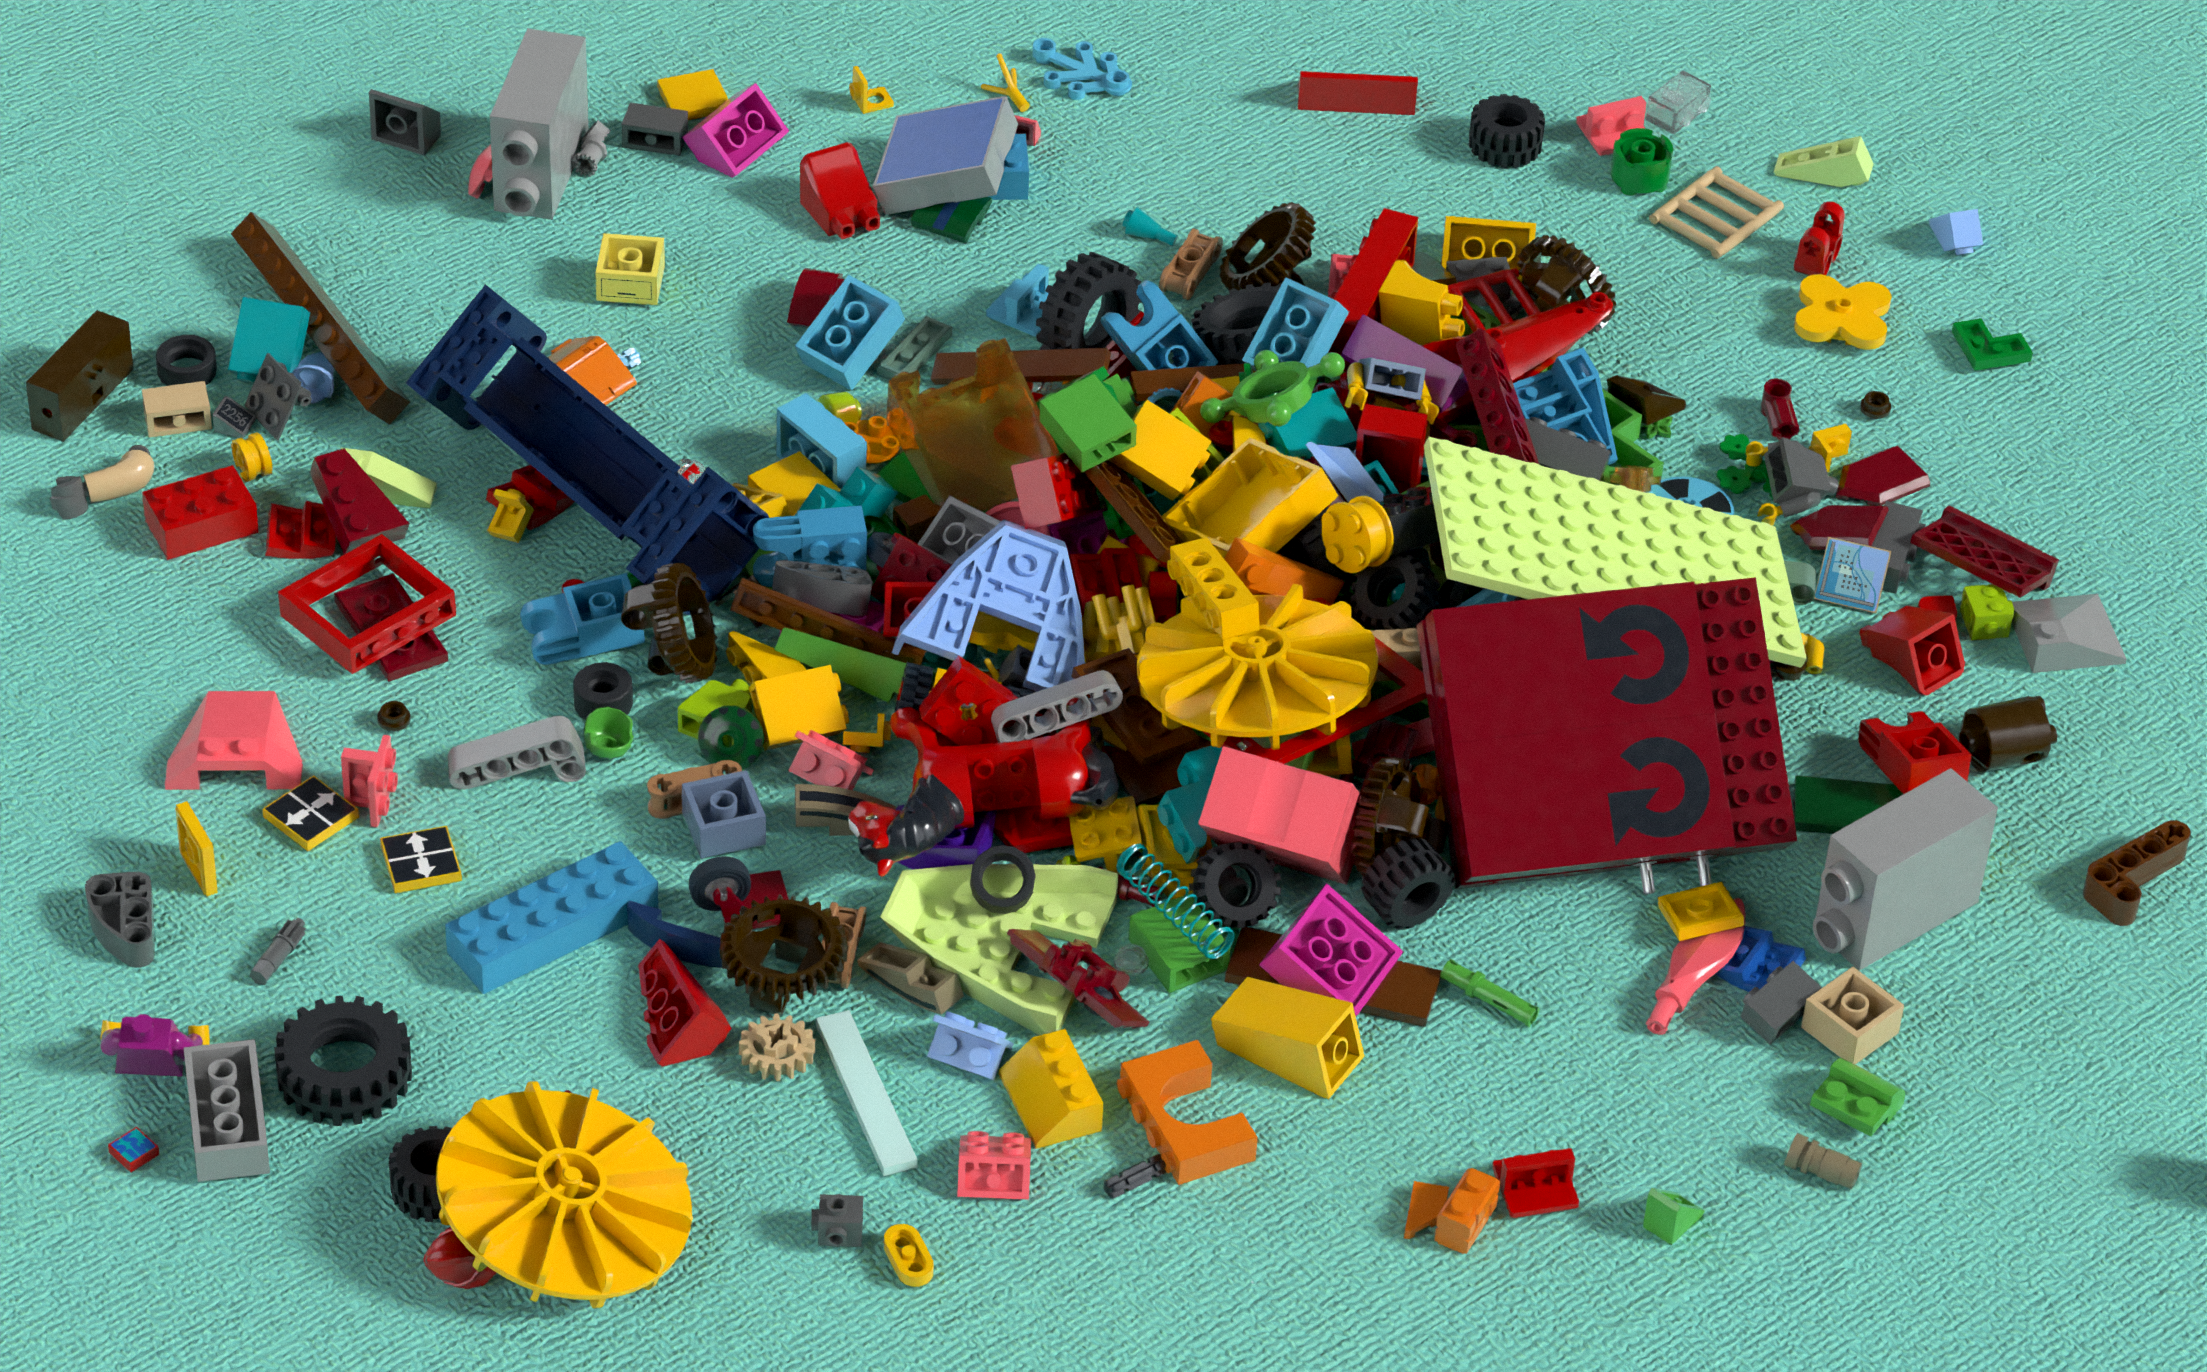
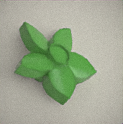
M1668 416L1650 425L1641 423V427L1648 428L1646 433L1647 439L1653 438L1656 434L1664 438H1671L1669 426L1672 423L1673 417Z

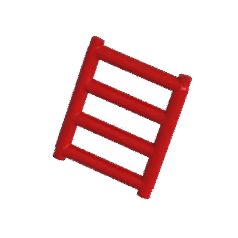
M1516 267L1447 285L1448 293L1462 296L1463 306L1461 314L1473 332L1480 328L1486 330V328L1463 294L1479 290L1501 325L1514 320L1491 288L1493 285L1506 282L1529 316L1541 312L1518 279L1519 271Z

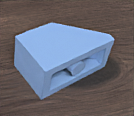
M1978 209L1948 213L1929 219V225L1944 251L1955 250L1956 255L1974 253L1973 247L1983 245Z

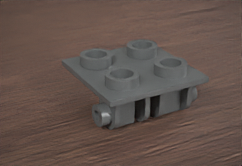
M267 353L244 406L256 416V419L276 440H279L293 407L308 406L312 398L311 392L301 387V382L293 373H289L283 363L277 362L270 353Z

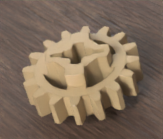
M774 1014L773 1020L760 1016V1024L749 1022V1031L742 1030L739 1055H742V1065H749L751 1074L761 1071L762 1079L764 1080L769 1075H774L775 1080L780 1081L783 1074L793 1079L795 1070L804 1073L806 1072V1064L813 1063V1054H815L813 1031L811 1029L805 1030L804 1021H799L796 1024L792 1023L791 1015L787 1016L785 1020H780L779 1014Z

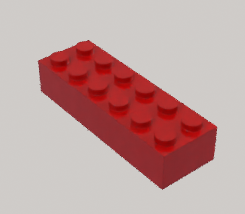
M1384 208L1379 218L1372 220L1369 236L1363 237L1359 254L1353 255L1349 272L1343 273L1339 290L1333 291L1331 298L1338 301L1349 313L1328 353L1334 352L1341 356L1363 314L1382 324L1379 290L1396 260H1404L1411 268L1413 267L1419 217ZM1344 360V362H1345L1344 371L1347 372L1348 367H1349L1352 363H1350V362Z

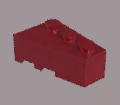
M345 448L314 457L310 474L343 554L352 551L380 534H383L392 542L405 538L410 523Z

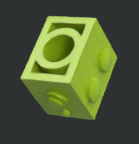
M1993 584L1965 586L1959 610L1971 641L2009 637L2014 617V607L2012 601L2007 599L2004 590Z

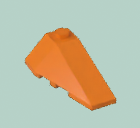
M1235 537L1224 557V560L1252 595L1286 596L1292 585L1298 584L1302 585L1303 599L1322 597L1333 605L1345 583L1342 579Z

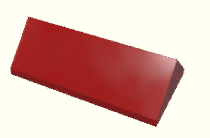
M1301 71L1298 77V110L1415 115L1418 77Z

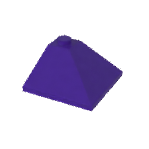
M898 805L896 810H902L904 805ZM997 810L974 812V828L955 829L933 848L897 863L911 869L974 864L978 856L992 845Z

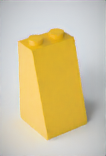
M1247 977L1211 1018L1218 1046L1326 1099H1329L1364 1058L1352 1002Z

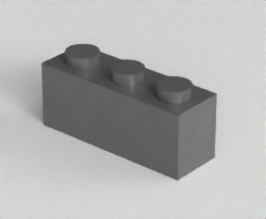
M1536 417L1524 418L1539 465L1601 481L1611 451L1606 449L1607 446L1596 440H1589L1588 442L1576 438L1577 435L1574 432L1564 428H1560L1558 431L1547 427L1545 421Z
M1886 501L1885 506L1888 507L1889 511L1871 547L1892 551L1882 590L1897 593L1900 582H1907L1911 564H1908V561L1914 563L1918 547L1910 543L1911 537L1914 533L1926 527V524L1921 523L1923 510Z

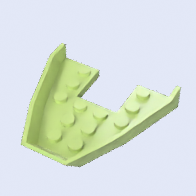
M973 864L902 870L880 918L907 949L929 955L932 967L957 973L962 991L965 994L1032 1032L1043 1035L1061 1030L1075 999L1074 994L1057 981L1014 971L1022 952L1011 944L1010 936L1007 932L1009 929L1037 930L1042 935L1073 942L1075 939L1083 940L1093 948H1097L1117 902L1118 873L1087 865L1033 864L1036 877L1033 894L1027 904L1016 912L999 914L986 910L973 897L970 887ZM990 864L983 873L982 881L984 888L990 895L995 898L1006 899L1019 892L1022 887L1023 877L1015 864Z

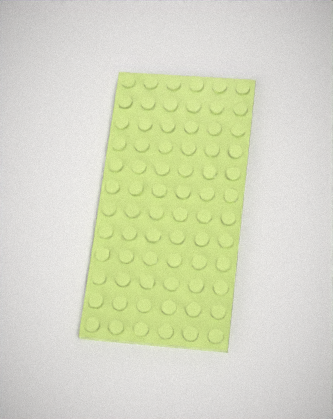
M1428 437L1425 442L1424 452L1447 579L1525 599H1536L1692 581L1698 584L1756 577L1769 660L1800 668L1806 661L1807 657L1776 526L1745 519L1738 515L1725 514L1706 507H1698L1680 500L1656 496L1653 493L1629 489L1622 485L1598 481L1595 478L1571 474L1564 470L1544 467L1537 463L1517 460L1506 455L1490 453L1476 447L1463 446L1448 440Z

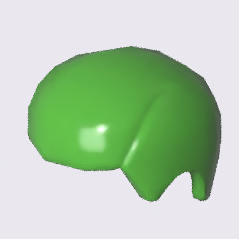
M611 707L595 709L588 715L585 722L583 738L586 748L600 758L613 759L623 757L631 748L634 738L632 719L621 710Z

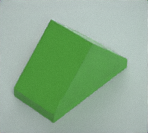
M1651 1188L1648 1193L1643 1227L1672 1245L1702 1217L1705 1210L1676 1192Z

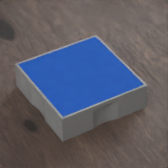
M1007 96L896 116L873 184L885 215L921 209L940 203L960 202L997 195L1004 172V160L1011 149L1018 126Z

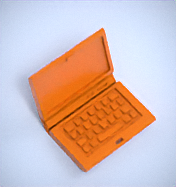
M600 336L568 339L553 349L548 357L605 405L637 385L631 372Z

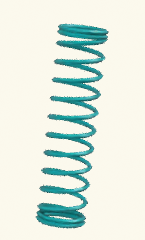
M1135 844L1128 847L1117 861L1116 869L1118 873L1125 879L1130 880L1131 885L1138 888L1140 894L1146 896L1149 903L1155 904L1157 911L1163 912L1166 919L1172 920L1173 926L1180 929L1182 935L1189 937V941L1197 945L1198 950L1206 958L1216 959L1226 953L1234 941L1233 930L1229 927H1222L1223 922L1221 919L1213 920V911H1205L1206 906L1202 902L1196 903V895H1188V887H1180V880L1178 878L1171 879V871H1163L1164 865L1162 862L1154 863L1155 856L1148 854V850L1144 845ZM1138 849H1143L1142 857L1134 864L1133 868L1124 871L1125 863L1132 853ZM1147 857H1152L1151 865L1142 874L1132 877L1144 865ZM1160 865L1159 873L1149 883L1141 885L1144 875L1153 866ZM1168 873L1169 878L1167 882L1157 891L1149 893L1150 887L1160 875ZM1140 878L1138 885L1133 882V880ZM1177 881L1176 889L1164 900L1157 901L1161 891L1170 882ZM1148 886L1147 892H1143L1141 888ZM1180 889H1185L1186 894L1177 905L1166 909L1170 898ZM1156 894L1155 901L1151 900L1149 896ZM1193 897V905L1183 915L1174 918L1178 907L1187 898ZM1165 902L1163 909L1159 908L1158 904ZM1201 905L1203 910L1200 915L1190 924L1183 926L1186 916L1193 908ZM1173 910L1171 918L1167 915L1166 912H1170ZM1211 914L1210 921L1200 931L1191 934L1195 923L1203 915ZM1182 918L1180 926L1177 925L1174 920ZM1219 922V928L1212 932L1205 941L1200 942L1203 932L1212 923ZM1190 927L1189 933H1185L1183 928ZM1228 932L1226 939L1219 946L1208 950L1210 943L1219 934ZM1199 934L1197 942L1193 941L1192 936ZM1220 949L1218 952H1216V953H1214V954H1208V953H1211V952H1214V951Z

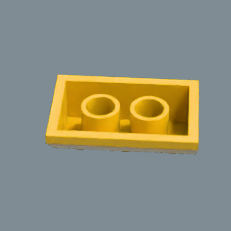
M1446 216L1441 266L1446 269L1447 261L1506 257L1510 269L1516 267L1519 271L1521 268L1517 265V262L1520 260L1518 255L1528 243L1535 239L1536 223ZM1519 275V278H1518V279L1520 280V282L1522 281V276H1521V275Z
M1066 1029L1032 1037L999 1069L998 1074L1036 1149L1102 1131L1103 1101Z

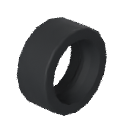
M196 335L171 337L157 349V375L166 386L205 381V385L209 384L216 376L217 371L216 352L212 343ZM183 358H195L203 361L191 367L171 365L174 361Z
M1005 845L990 847L978 856L972 866L970 887L973 897L980 906L990 912L999 914L1016 912L1027 904L1033 894L1036 877L1033 863L1025 853L1015 847ZM1001 860L1015 864L1023 877L1022 887L1019 892L1006 899L995 898L990 895L984 888L982 881L986 868L993 862Z

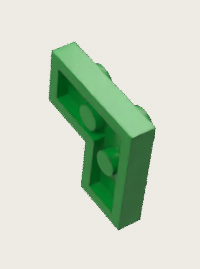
M1982 318L1953 323L1952 334L1974 371L2031 362L2033 352L2022 333L1992 337Z

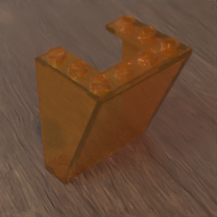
M1006 338L998 341L995 339L988 340L982 343L979 348H976L974 376L966 379L964 377L956 378L947 386L939 389L929 388L919 395L920 374L918 370L911 373L901 372L888 381L886 416L888 426L898 439L901 448L934 504H938L941 508L949 496L981 512L1014 500L1018 496L1011 466L1059 454L1051 434L1040 422V410Z

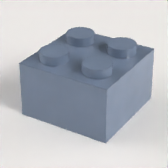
M747 770L682 784V813L700 858L766 845V815Z

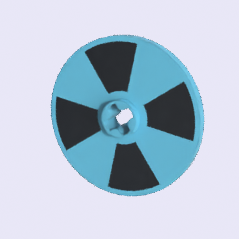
M1693 477L1666 478L1655 482L1644 491L1652 490L1656 496L1680 500L1687 504L1734 515V506L1729 496L1716 485L1702 479Z

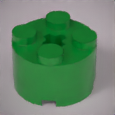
M1635 128L1624 131L1620 134V139L1615 140L1610 174L1612 180L1621 187L1623 194L1633 196L1637 193L1663 192L1666 190L1670 177L1673 145L1663 134H1661L1660 138L1652 135L1653 130Z

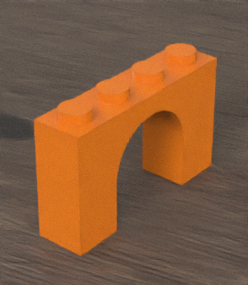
M1198 1040L1121 1063L1120 1079H1117V1088L1120 1096L1123 1099H1127L1130 1103L1135 1121L1138 1124L1142 1123L1150 1146L1157 1148L1162 1160L1165 1161V1171L1172 1173L1178 1185L1256 1161L1258 1137L1243 1112L1206 1124H1187L1174 1119L1163 1108L1175 1098L1211 1087L1212 1062Z

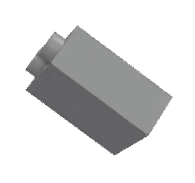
M527 28L490 114L494 211L511 213L516 216H532L553 220L573 171L574 165H572L573 161L571 160L575 154L580 153L583 144L581 140L589 130L586 37Z
M1950 768L1830 835L1825 869L1821 875L1822 885L1817 913L1813 921V931L1819 944L1830 953L1835 954L1839 952L1860 971L1978 903L1998 807Z

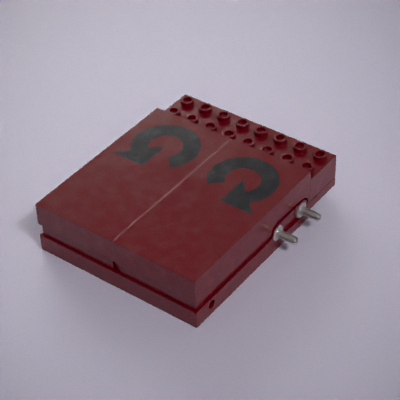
M1756 577L1698 584L1692 581L1435 609L1425 617L1426 620L1421 621L1417 625L1445 821L1450 824L1447 837L1452 870L1455 874V890L1640 868L1644 894H1652L1655 892L1652 866L1697 861L1700 886L1712 884L1708 860L1723 856L1783 850L1797 842Z

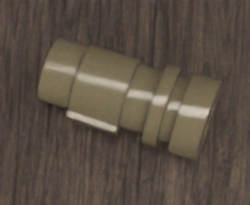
M1799 1133L1796 1134L1784 1163L1785 1166L1794 1170L1799 1167L1801 1168L1800 1172L1804 1174L1811 1172L1816 1174L1817 1177L1836 1185L1840 1184L1853 1189L1861 1171L1862 1163L1830 1148L1826 1149L1819 1146V1141L1813 1140L1809 1142V1137Z

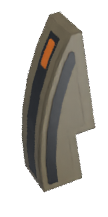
M795 784L796 827L829 826V836L855 835L849 828L848 815L862 801L874 802L896 809V806L879 798L844 788Z
M879 942L857 960L859 967L880 984L903 999L931 1012L942 1015L964 997L957 973L932 967L929 955Z

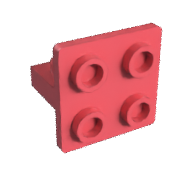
M1642 96L1588 107L1586 115L1576 117V124L1598 155H1609L1613 153L1614 142L1620 139L1621 133L1630 129L1645 128L1646 101Z
M797 730L795 737L803 742L788 770L789 772L815 785L839 787L848 790L854 789L862 772L870 776L872 775L874 770L865 765L867 758L829 740L813 730H810L808 735Z
M383 735L378 752L344 747L341 755L344 799L353 806L369 808L371 827L377 828L381 817L388 814L390 805L389 794L396 791L398 774L393 772L396 761V749L391 748V736Z

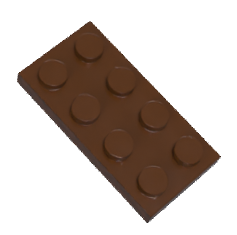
M1130 648L1073 667L1071 675L1073 679L1102 670L1113 675L1122 691L1123 699L1117 708L1101 715L1141 767L1197 747L1199 737L1192 728L1185 725L1174 730L1166 728L1162 723V713L1141 696L1137 676L1138 659Z

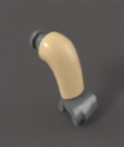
M134 445L129 448L128 452L115 465L84 474V482H82L81 476L58 477L56 479L57 485L51 488L52 496L50 497L52 509L57 510L62 519H72L83 515L88 510L86 497H89L91 503L124 497L144 488L154 472V461L150 456L149 450L145 446Z

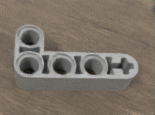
M1103 670L1096 671L1001 704L993 711L991 722L998 743L1029 740L1112 711L1121 704L1123 695L1112 674ZM1079 698L1076 704L1067 706L1069 700ZM1041 709H1047V712L1044 715L1039 717L1035 716L1037 711ZM1016 720L1012 726L1003 727L1007 721Z
M564 716L549 717L457 745L448 753L450 783L453 787L463 790L550 764L556 776L564 782L579 781L586 773L583 744L572 722Z

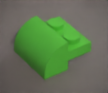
M1839 1058L1831 1065L1829 1076L1812 1095L1810 1106L1871 1137L1882 1123L1887 1125L1903 1106L1905 1090L1843 1058Z

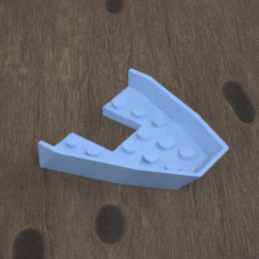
M1002 520L952 564L900 626L892 650L893 654L898 655L905 642L953 661L958 655L963 658L977 613L981 611L1039 633L1023 687L1038 692L1073 680L1071 677L1073 667L1084 664L1085 657L1081 608L1065 542L1032 529H1025L1024 526L1011 521Z

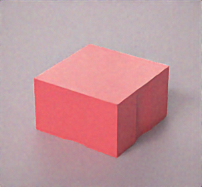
M1223 746L1198 824L1218 846L1233 842L1250 843L1256 845V849H1263L1268 853L1267 859H1273L1275 864L1347 885L1355 855L1352 853L1355 846L1352 843L1354 837V830L1352 828L1355 826L1356 818L1354 815L1357 813L1358 806L1356 803H1359L1360 796L1359 791L1352 783Z

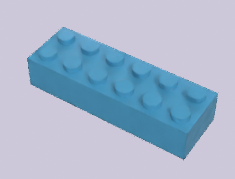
M619 841L446 923L447 953L482 994H485L628 925L627 905L629 901L659 909L658 881L630 850Z

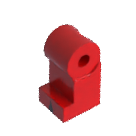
M1149 571L1147 589L1155 621L1157 622L1158 617L1162 615H1167V621L1170 616H1176V579L1172 580L1168 571Z

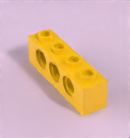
M1207 537L1170 546L1171 560L1167 562L1169 575L1172 580L1176 579L1180 584L1183 594L1190 597L1196 611L1203 614L1210 629H1214L1222 640L1260 630L1258 601Z

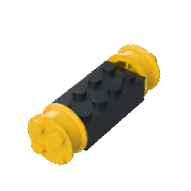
M1425 486L1411 487L1407 489V494L1385 495L1381 502L1368 496H1358L1351 499L1348 503L1338 502L1331 505L1322 516V537L1329 562L1345 572L1357 573L1364 570L1367 566L1375 567L1382 565L1389 559L1390 555H1397L1440 541L1431 486L1427 488Z

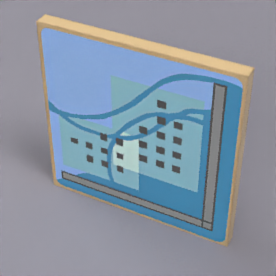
M1828 537L1814 599L1876 614L1892 551Z

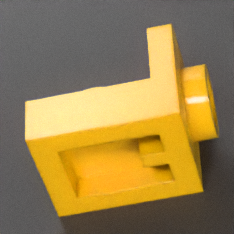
M1842 424L1813 432L1811 446L1808 449L1822 455L1827 472L1830 470L1832 458L1848 454L1852 431L1847 424Z

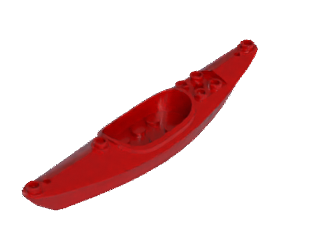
M1595 292L1585 299L1484 331L1501 345L1512 382L1515 383L1537 375L1553 364L1558 356L1564 355L1581 337L1591 331L1611 313L1613 302L1605 293ZM1466 336L1449 337L1421 345L1463 368L1455 343ZM1347 372L1342 374L1340 379L1316 385L1312 393L1333 387L1356 433H1358L1360 415L1363 410H1360V406L1354 403L1351 404L1350 408H1347L1345 405L1349 393ZM1470 390L1445 411L1439 412L1436 417L1449 423L1476 411ZM1368 393L1365 404H1369L1374 394ZM1386 397L1411 412H1418L1421 407L1412 399ZM1233 418L1215 423L1208 431L1209 438L1213 444L1233 453Z

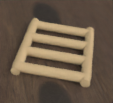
M1715 166L1649 216V220L1653 224L1659 222L1711 251L1713 258L1719 259L1784 209V204L1780 200L1773 202L1724 175L1721 168ZM1714 182L1758 206L1763 211L1754 215L1706 187ZM1696 195L1746 224L1737 229L1690 203L1689 200ZM1678 209L1727 236V238L1720 243L1670 214Z

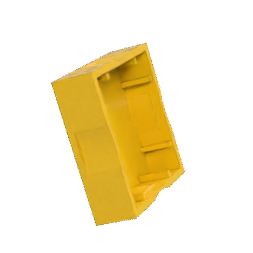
M1249 438L1225 459L1206 480L1188 492L1162 517L1184 543L1207 537L1223 558L1235 537L1276 553L1338 497V494L1322 467L1298 457L1284 455L1272 446Z

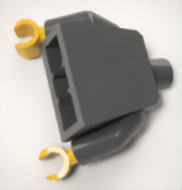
M1782 437L1778 442L1768 443L1767 447H1764L1757 441H1752L1747 445L1746 464L1758 466L1762 463L1764 456L1773 501L1780 504L1777 507L1771 503L1762 504L1757 516H1768L1763 518L1761 522L1773 526L1777 516L1783 515L1785 518L1818 506L1826 495L1833 496L1837 492L1838 480L1828 476L1825 460L1822 455L1804 447L1798 441Z

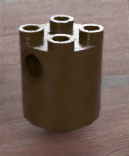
M2027 696L1968 709L1962 719L1959 742L1971 754V765L1978 772L1986 773L2043 761L2047 758L2051 750V744L2057 742V731L2052 724H2049L2045 712L2044 699L2041 696Z

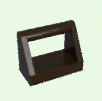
M1619 375L1607 379L1608 393L1642 415L1641 423L1645 425H1650L1678 413L1686 407L1684 399L1647 381Z

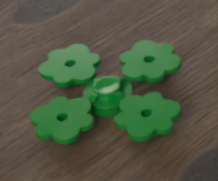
M1737 434L1735 437L1733 435H1726L1724 441L1720 443L1719 449L1721 452L1728 454V457L1732 460L1741 459L1746 461V447L1750 443L1749 438L1744 434ZM1762 460V463L1758 466L1745 464V469L1728 466L1727 469L1717 471L1716 477L1720 480L1721 488L1728 489L1735 494H1741L1744 489L1751 487L1752 482H1766L1763 485V491L1769 493V497L1773 500L1765 460Z

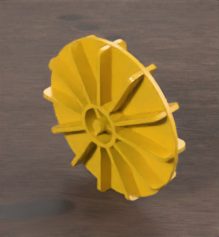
M1293 584L1286 596L1253 595L1258 601L1259 631L1222 640L1214 629L1209 628L1203 614L1196 611L1193 601L1189 596L1181 600V613L1163 624L1154 622L1147 627L1145 631L1146 641L1140 650L1137 660V676L1141 696L1162 713V723L1166 728L1174 730L1185 725L1199 731L1211 733V745L1216 748H1221L1228 736L1269 737L1272 750L1280 749V735L1301 732L1314 727L1323 734L1330 735L1336 731V718L1354 707L1363 708L1368 705L1371 699V688L1378 673V654L1374 634L1370 630L1364 629L1357 621L1351 618V606L1345 601H1339L1328 606L1303 599L1302 585Z
M530 1081L527 1083L525 1091L509 1093L491 1100L480 1098L473 1104L471 1111L464 1115L451 1129L439 1154L436 1168V1186L441 1205L439 1213L441 1223L443 1225H450L464 1246L475 1256L472 1266L478 1272L489 1267L504 1278L531 1289L530 1301L537 1302L540 1293L567 1299L589 1300L592 1308L595 1309L602 1308L608 1298L623 1296L642 1288L650 1290L657 1284L659 1278L677 1261L690 1233L693 1216L690 1191L686 1182L689 1173L687 1165L683 1162H676L669 1150L652 1133L655 1125L653 1120L647 1117L639 1123L624 1112L597 1101L599 1090L592 1088L589 1096L585 1097L561 1091L541 1090L537 1081Z

